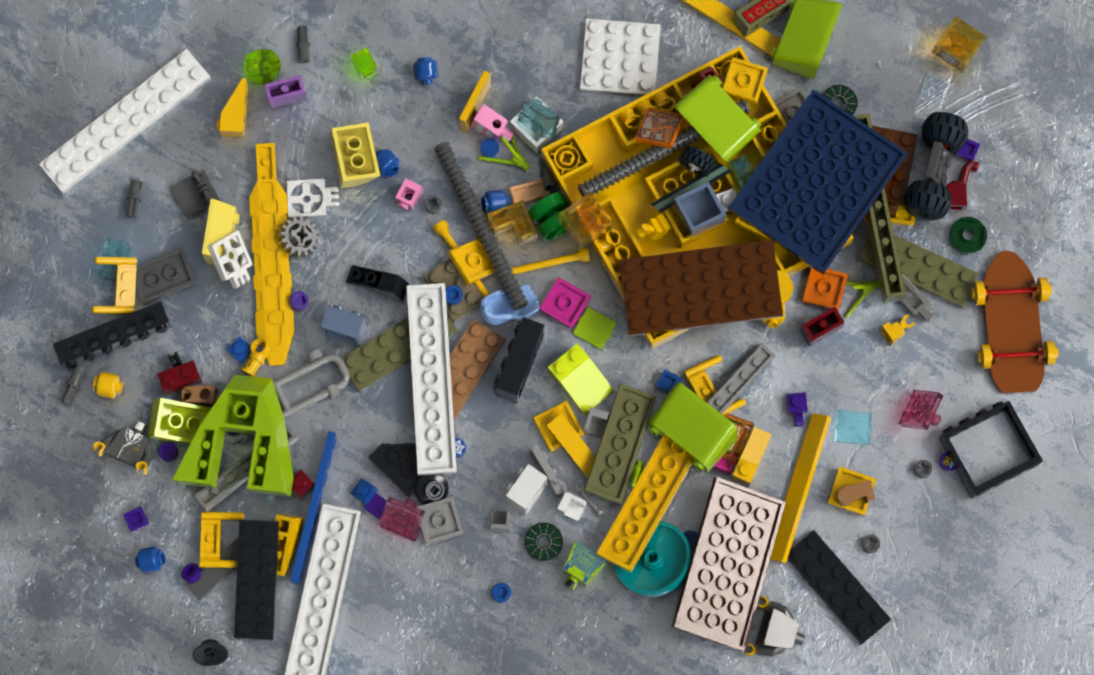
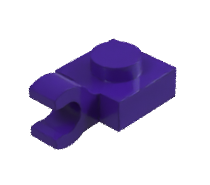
M806 392L786 394L788 414H794L795 427H802L804 424L803 413L808 412Z

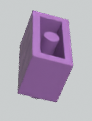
M301 75L264 84L271 109L307 100Z

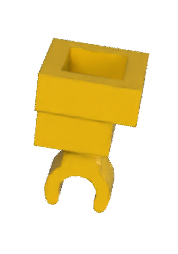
M660 214L650 219L646 224H642V229L636 230L640 238L648 235L650 240L662 239L671 227L664 215Z
M905 315L900 323L896 322L891 325L887 322L879 330L890 346L905 335L904 329H911L914 326V322L910 325L905 323L909 315Z

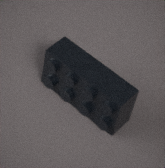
M525 317L516 324L514 330L515 339H511L507 348L508 357L504 356L500 366L501 375L497 374L493 384L495 385L496 396L517 404L545 335L544 324Z

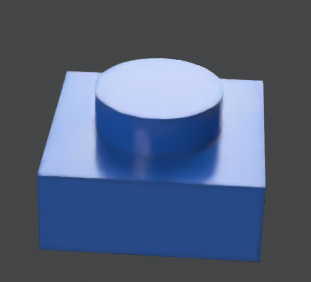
M239 336L227 348V352L242 364L250 355L251 346Z
M664 370L655 387L669 394L682 378Z
M361 478L350 494L367 505L378 489Z

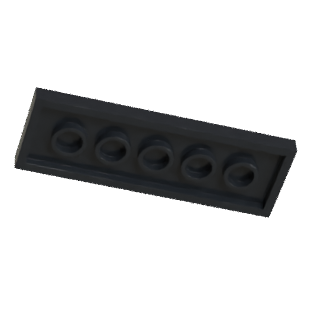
M239 520L234 638L274 639L280 521Z
M815 530L790 550L787 560L860 645L864 644L892 620Z

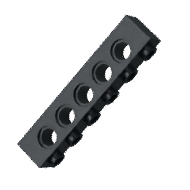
M160 301L55 342L53 346L60 365L63 368L71 369L76 367L77 363L92 361L100 354H110L115 348L128 347L133 341L138 339L142 341L148 339L151 334L156 332L158 334L166 332L171 327V324ZM148 319L154 320L151 326H145V321ZM130 326L136 327L133 333H127V328ZM117 333L118 335L115 340L111 341L108 339L110 334ZM99 340L97 347L92 348L90 346L92 341ZM76 347H81L79 354H72Z

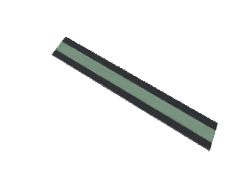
M720 163L713 167L708 177L700 175L654 201L651 205L662 213L674 206V198L707 182L712 184L732 171Z

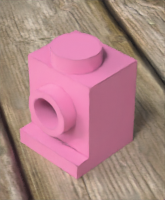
M405 178L395 197L398 203L397 206L406 211L408 208L413 210L423 193V187ZM410 195L412 196V199L407 200L405 199V197Z

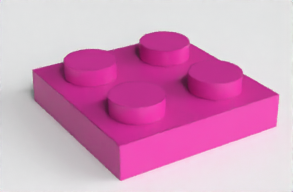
M558 277L540 306L539 311L572 329L590 301L591 295Z

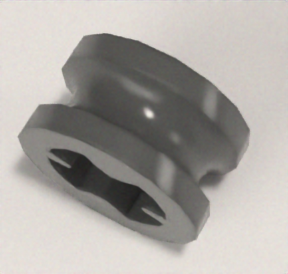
M432 195L425 200L427 212L437 214L441 211L442 202L438 196ZM433 201H436L438 207L434 206V209H431L429 202L433 203Z
M920 460L915 465L914 471L917 477L925 479L930 476L933 468L929 461ZM920 465L928 467L926 474L923 471L919 472Z
M875 535L866 536L862 542L864 551L869 554L876 553L880 547L879 538ZM871 539L872 542L873 540L876 542V544L874 545V549H871V547L868 548L866 546L868 544V540Z

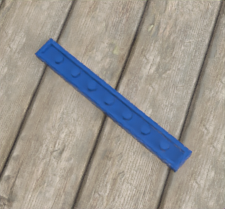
M328 432L290 580L293 585L299 586L337 441L335 432Z

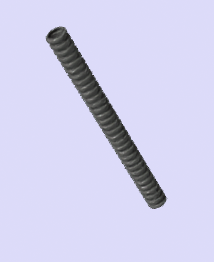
M743 98L739 100L740 102H735L746 114H750V108ZM688 126L687 130L684 128L683 132L679 131L672 149L652 145L651 149L646 148V151H641V154L637 153L635 157L631 156L630 160L626 159L625 162H620V165L616 164L615 168L610 167L609 171L605 170L604 173H599V176L595 175L594 179L590 178L588 182L584 181L583 184H578V190L581 196L587 200L588 196L593 197L594 193L598 194L599 191H604V188L608 189L609 185L613 186L615 182L619 183L620 180H625V177H630V174L634 175L636 171L640 172L641 168L645 169L646 166H651V163L655 164L657 160L661 161L662 157L666 158L667 155H672V152L676 153L677 149L681 150L683 146L686 147L688 144H693V141L697 142L698 138L702 139L703 137L693 126Z
M442 142L435 147V152L445 168L447 177L450 178L449 181L452 183V187L455 188L454 191L457 193V197L460 198L459 201L462 203V207L465 208L464 211L467 213V217L470 218L469 221L472 223V227L475 228V233H478L479 242L483 243L482 248H485L484 252L487 254V258L490 259L489 262L493 264L492 268L495 269V274H498L497 278L500 279V284H503L502 288L505 289V294L508 295L507 298L510 300V304L513 305L512 309L520 310L528 304V300L525 299L526 296L523 294V290L520 289V284H517L518 280L515 279V274H512L513 270L510 269L511 266L507 263L508 260L505 258V254L502 253L503 249L500 248V243H497L498 239L494 238L495 233H492L493 229L490 228V223H487L488 219L485 217V213L482 212L483 209L480 207V203L477 202L478 199L475 197V193L472 192L473 189L470 187V183L467 182L468 179L465 177V173L462 172L463 169L460 167V163L457 162L458 159L455 157V153L452 152L453 148L450 147V142Z

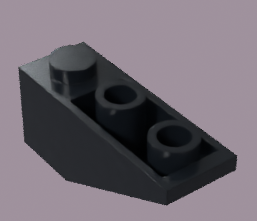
M352 265L346 279L347 284L403 301L407 286H409V283L399 275Z

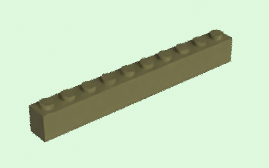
M870 113L853 115L872 128ZM884 188L865 216L883 303L902 301L906 296Z

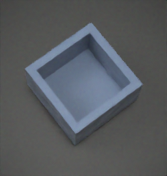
M709 182L674 198L673 205L691 238L726 220V213Z
M328 305L320 328L323 336L360 347L367 328L365 317H362L363 314L356 311L351 313L344 311V308L338 305L333 307Z

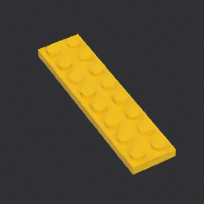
M663 435L596 553L608 562L632 573L694 462L690 454L667 436Z

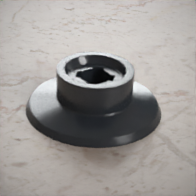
M442 474L422 475L416 483L415 493L422 504H429L446 499L449 493V484ZM433 486L437 488L434 494L430 492Z
M214 639L203 641L193 652V659L198 664L204 666L219 665L228 658L227 649Z

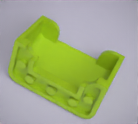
M792 0L789 8L792 10L787 26L779 46H774L771 57H774L772 64L814 80L843 4L830 0Z
M709 74L675 105V108L722 159L729 162L762 131L760 129L762 124L755 117L751 119L722 89L720 85L723 82L716 75L712 77Z
M680 382L672 388L648 422V429L653 435L667 436L692 456L693 465L699 471L704 470L706 473L715 466L737 441L736 426Z

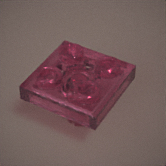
M914 390L909 397L908 404L898 424L907 428L928 430L930 424L933 426L938 425L941 421V416L936 411L943 395L934 391Z
M389 496L380 527L416 542L425 511L416 508V502L411 499L405 500L404 503Z

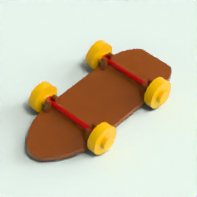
M1007 250L1000 252L992 260L986 271L984 281H974L973 288H971V299H974L975 305H984L988 344L980 345V349L977 351V362L980 363L982 369H990L993 382L1001 393H1030L1037 391L1044 377L1045 365H1055L1056 358H1058V347H1055L1053 340L1044 341V345H1042L1038 301L1048 302L1049 295L1052 294V286L1049 284L1047 277L1038 278L1036 285L1034 277L1025 262L1017 254Z

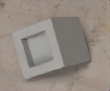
M591 407L584 433L602 438L609 412Z
M507 510V512L492 511L490 531L510 533L511 510Z

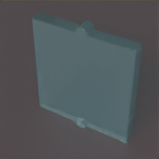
M838 410L837 424H835V428H837L836 442L870 445V433L873 430L871 427L872 413Z

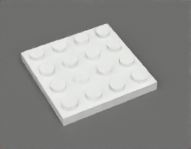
M586 18L580 91L630 96H644L654 91L656 88L661 24Z

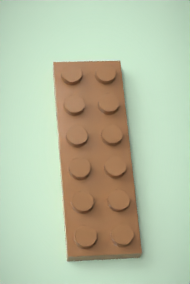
M475 319L472 320L450 354L454 421L506 341V338Z

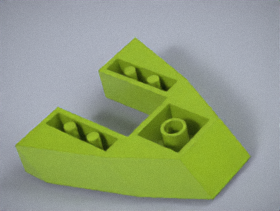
M234 375L200 424L172 480L183 485L216 488L225 431L255 434L247 489L254 493L291 497L294 479L285 420L272 378Z

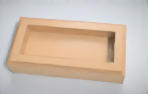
M543 179L509 187L514 207L538 201L550 195L549 191L544 190Z

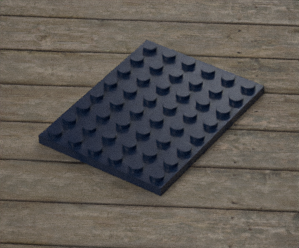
M813 89L727 210L821 274H824L908 153Z

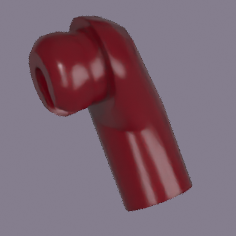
M969 160L961 168L958 181L967 184L970 172H976L979 163Z

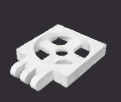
M325 179L287 181L288 218L291 219L294 216L297 219L300 216H303V218L327 217L326 208L339 207V202H331V200H339V195H331V193H338L339 188H326ZM310 185H316L322 194L313 195L310 192ZM297 186H303V193L300 196H292V191ZM305 196H309L311 198L310 201L307 203L303 201V198ZM314 203H322L319 209L311 213V206ZM292 204H301L304 214L296 211Z
M239 230L233 231L207 246L221 281L229 279L234 289L250 281L247 268L253 264ZM229 240L235 242L238 247L232 248ZM222 244L225 252L220 257L217 249ZM229 252L233 253L232 259L228 257ZM239 255H241L240 264L237 261ZM228 262L231 264V267L233 269L232 272H227L225 270V263Z

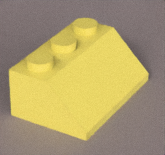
M369 122L332 128L330 141L341 189L360 186L380 177Z
M215 199L210 200L202 255L206 264L213 265L215 264L207 246L235 231L236 224L239 225L240 213L237 212L235 206ZM229 240V242H230V244H231V246H232L233 243H235V242H233L232 240ZM222 244L217 249L220 257L225 252ZM229 252L228 257L230 259L233 258L232 252Z

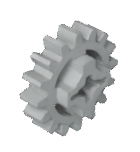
M294 216L291 218V221L288 219L284 222L285 225L280 227L283 232H280L278 236L283 239L279 244L285 245L283 250H290L288 255L295 253L296 258H298L302 254L304 258L308 253L312 254L314 249L319 246L316 242L320 240V237H317L316 234L320 231L314 230L316 224L310 225L309 218L303 221V216H300L298 220ZM292 226H295L294 230L289 231ZM310 243L308 247L303 248L305 244Z

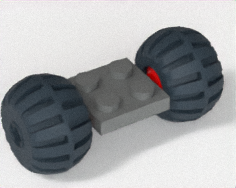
M934 112L925 119L921 134L924 143L932 148L925 175L927 180L914 181L904 193L906 211L924 220H940L948 213L951 207V195L949 190L943 186L946 185L947 169L950 168L952 162L948 152L959 151L965 145L969 136L966 121L948 112Z

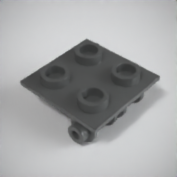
M194 170L191 172L192 176L170 186L187 219L208 209L211 199L220 201L204 170L200 172Z

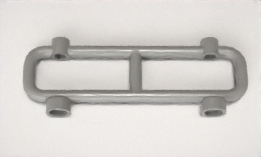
M320 349L315 350L307 355L309 364L273 381L278 400L284 409L282 411L284 418L328 396L330 399H334L341 395L339 391L349 383L350 374L340 356L336 354L323 356ZM332 361L337 364L342 374L340 382L330 385L325 390L290 406L281 388L282 385ZM225 431L224 440L229 443L241 440L247 443L254 439L253 434L238 433L230 435Z

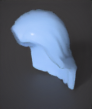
M529 284L521 286L520 289L523 290L528 304L520 310H513V305L510 304L505 290H498L482 299L479 308L480 314L487 323L495 326L519 320L523 317L527 318L539 310L537 295L533 294V290H530Z

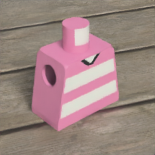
M485 104L482 105L470 125V128L496 141L498 137H504L509 142L514 135V132L505 127L508 120Z

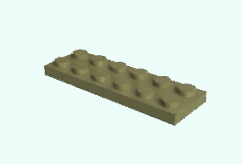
M894 235L902 274L917 288L962 308L978 273ZM869 236L858 261L876 269Z
M447 316L448 337L457 332V329ZM409 317L342 357L349 371L350 378L359 392H362L411 361Z
M622 383L619 385L584 492L619 505L622 504L656 396Z

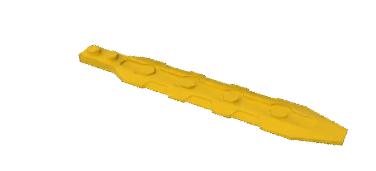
M275 143L256 144L257 182L249 196L253 231L251 243L252 253H254L255 270L253 282L254 290H256L257 308L255 313L256 334L258 338L264 339L270 345V352L266 357L269 365L280 366L285 365L295 332L294 311L289 305L292 287L289 250H283L285 245L279 244L283 238L278 236L280 232H283L280 227L285 225L284 222L287 221L288 201L286 192L277 181Z

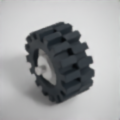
M690 145L684 148L678 159L679 163L686 167L687 170L703 177H708L716 164L715 159L710 154H706L704 150L702 151L700 148Z

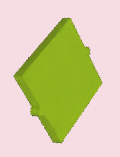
M588 307L582 318H579V323L573 335L602 350L607 340L611 339V333L616 327L617 322Z

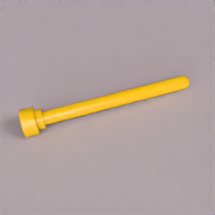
M442 220L432 228L437 235L439 234L440 237L444 238L450 249L453 250L458 246L449 233V225L445 220ZM481 280L474 282L483 298L490 295Z
M583 247L576 251L577 253L511 267L510 269L513 270L512 274H519L577 260L583 263L590 262L588 248Z

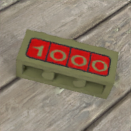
M750 0L747 5H741L735 9L732 22L747 37L787 12L792 1Z

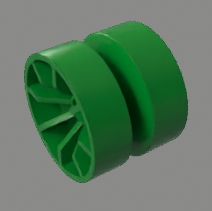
M562 192L548 195L528 210V215L533 223L536 225L541 224L538 227V231L544 241H550L562 236L578 222V218L573 210L565 215L564 209L568 206V202Z

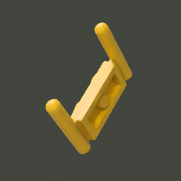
M95 257V264L117 265L114 292L115 305L93 306L92 312L98 314H130L134 312L137 258Z
M720 355L683 371L692 391L705 402H708L717 391L704 370L722 362ZM741 398L733 402L722 415H726L746 405L745 399Z
M201 512L200 568H237V560H220L221 520L244 519L245 515L243 512Z

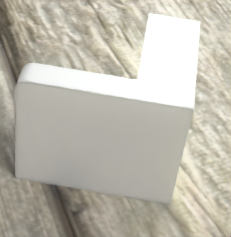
M565 492L557 512L575 521H579L587 501L569 492Z

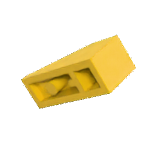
M242 78L222 110L220 119H217V130L220 131L222 137L244 138L248 82L246 78Z
M756 427L753 428L732 475V480L749 487L772 434Z
M276 514L275 521H280L277 575L285 576L300 537L303 517L290 514Z

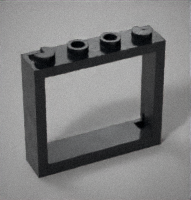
M1002 401L992 405L993 409L989 411L983 409L975 414V418L970 420L967 417L958 422L959 426L955 428L952 426L942 430L943 434L939 437L941 444L950 456L957 473L972 499L1039 466L1043 462L1010 401L1005 403ZM1003 412L1029 460L975 486L950 438Z

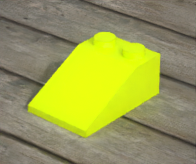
M578 343L548 367L550 376L584 415L589 413L591 407L595 408L614 392L608 381Z
M164 398L154 399L147 438L191 444L200 424L211 408Z

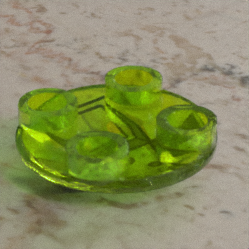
M259 49L247 54L244 72L251 82L264 85L274 81L279 75L281 62L274 51Z

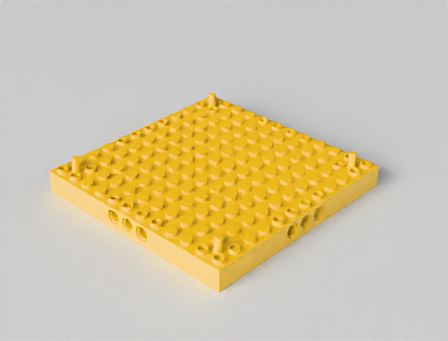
M739 46L542 148L541 156L550 169L569 206L583 198L578 190V184H583L584 181L588 182L590 178L594 179L595 175L599 176V173H604L605 170L609 171L610 167L615 168L616 164L620 165V162H625L626 159L630 160L631 156L635 157L637 153L641 154V151H646V148L651 149L652 145L639 143L635 140V136L648 108L682 115L675 108V105L692 90L690 86L699 72L713 67L724 83L732 57L750 62L742 47ZM764 85L757 104L747 102L750 108V114H747V116L751 119L755 117L762 124L760 126L762 131L729 162L722 159L704 138H698L697 142L693 141V144H688L695 146V148H700L702 151L704 150L706 154H710L716 161L715 166L722 163L732 171L710 184L715 194L734 188L736 195H738L787 126ZM731 97L734 102H740V99ZM686 119L681 126L680 132H683L684 128L687 130L688 126L692 127ZM684 146L681 150L677 149L676 153L672 152V155H667L666 158L662 157L661 161L657 160L655 164L651 163V166H646L645 169L641 168L640 172L636 171L634 175L630 174V177H625V180H620L619 183L615 182L613 186L609 185L608 189L604 188V191H599L598 194L594 193L593 197L588 196L587 200L584 199V203L573 209L582 229L623 301L624 295L619 262L621 259L766 241L734 224L738 216L730 211L726 212L725 222L691 238L674 206L661 213L651 205L654 201L699 176L697 173L687 170L686 167L679 163L678 159L685 148ZM663 214L671 229L662 239L650 240L648 235L641 238L638 236L636 230L642 229V224H646L650 219ZM852 234L842 248L852 243L854 239ZM773 241L777 270L792 276L809 266ZM690 329L645 334L643 336L652 350Z

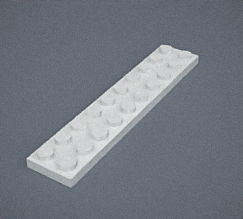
M187 49L39 163L40 167L64 194L211 79L210 75Z
M445 283L407 286L418 476L457 473Z
M328 504L322 505L285 675H326L361 511Z

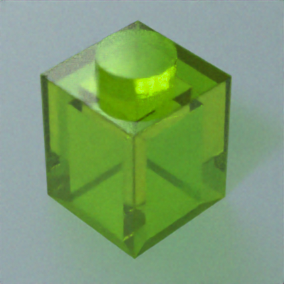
M367 47L350 55L351 61L361 80L365 78L370 79L376 75L378 68Z

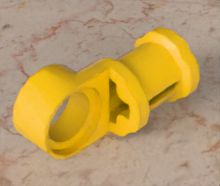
M258 338L252 342L249 360L240 369L244 374L256 377L255 374L259 367L265 363L264 360L270 352V345L264 339ZM260 344H264V349L261 352H257V347Z

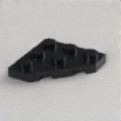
M416 443L381 444L368 457L369 460L410 499L415 494V486L418 479L422 476H418Z

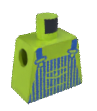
M576 540L563 568V572L569 575L563 585L571 591L575 589L578 583L587 586L606 566L607 560L598 556Z

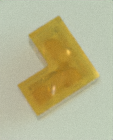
M523 200L487 214L488 222L493 229V233H495V237L513 230L520 247L537 240V232Z

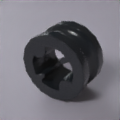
M177 351L174 352L173 356L168 355L173 367L182 365Z

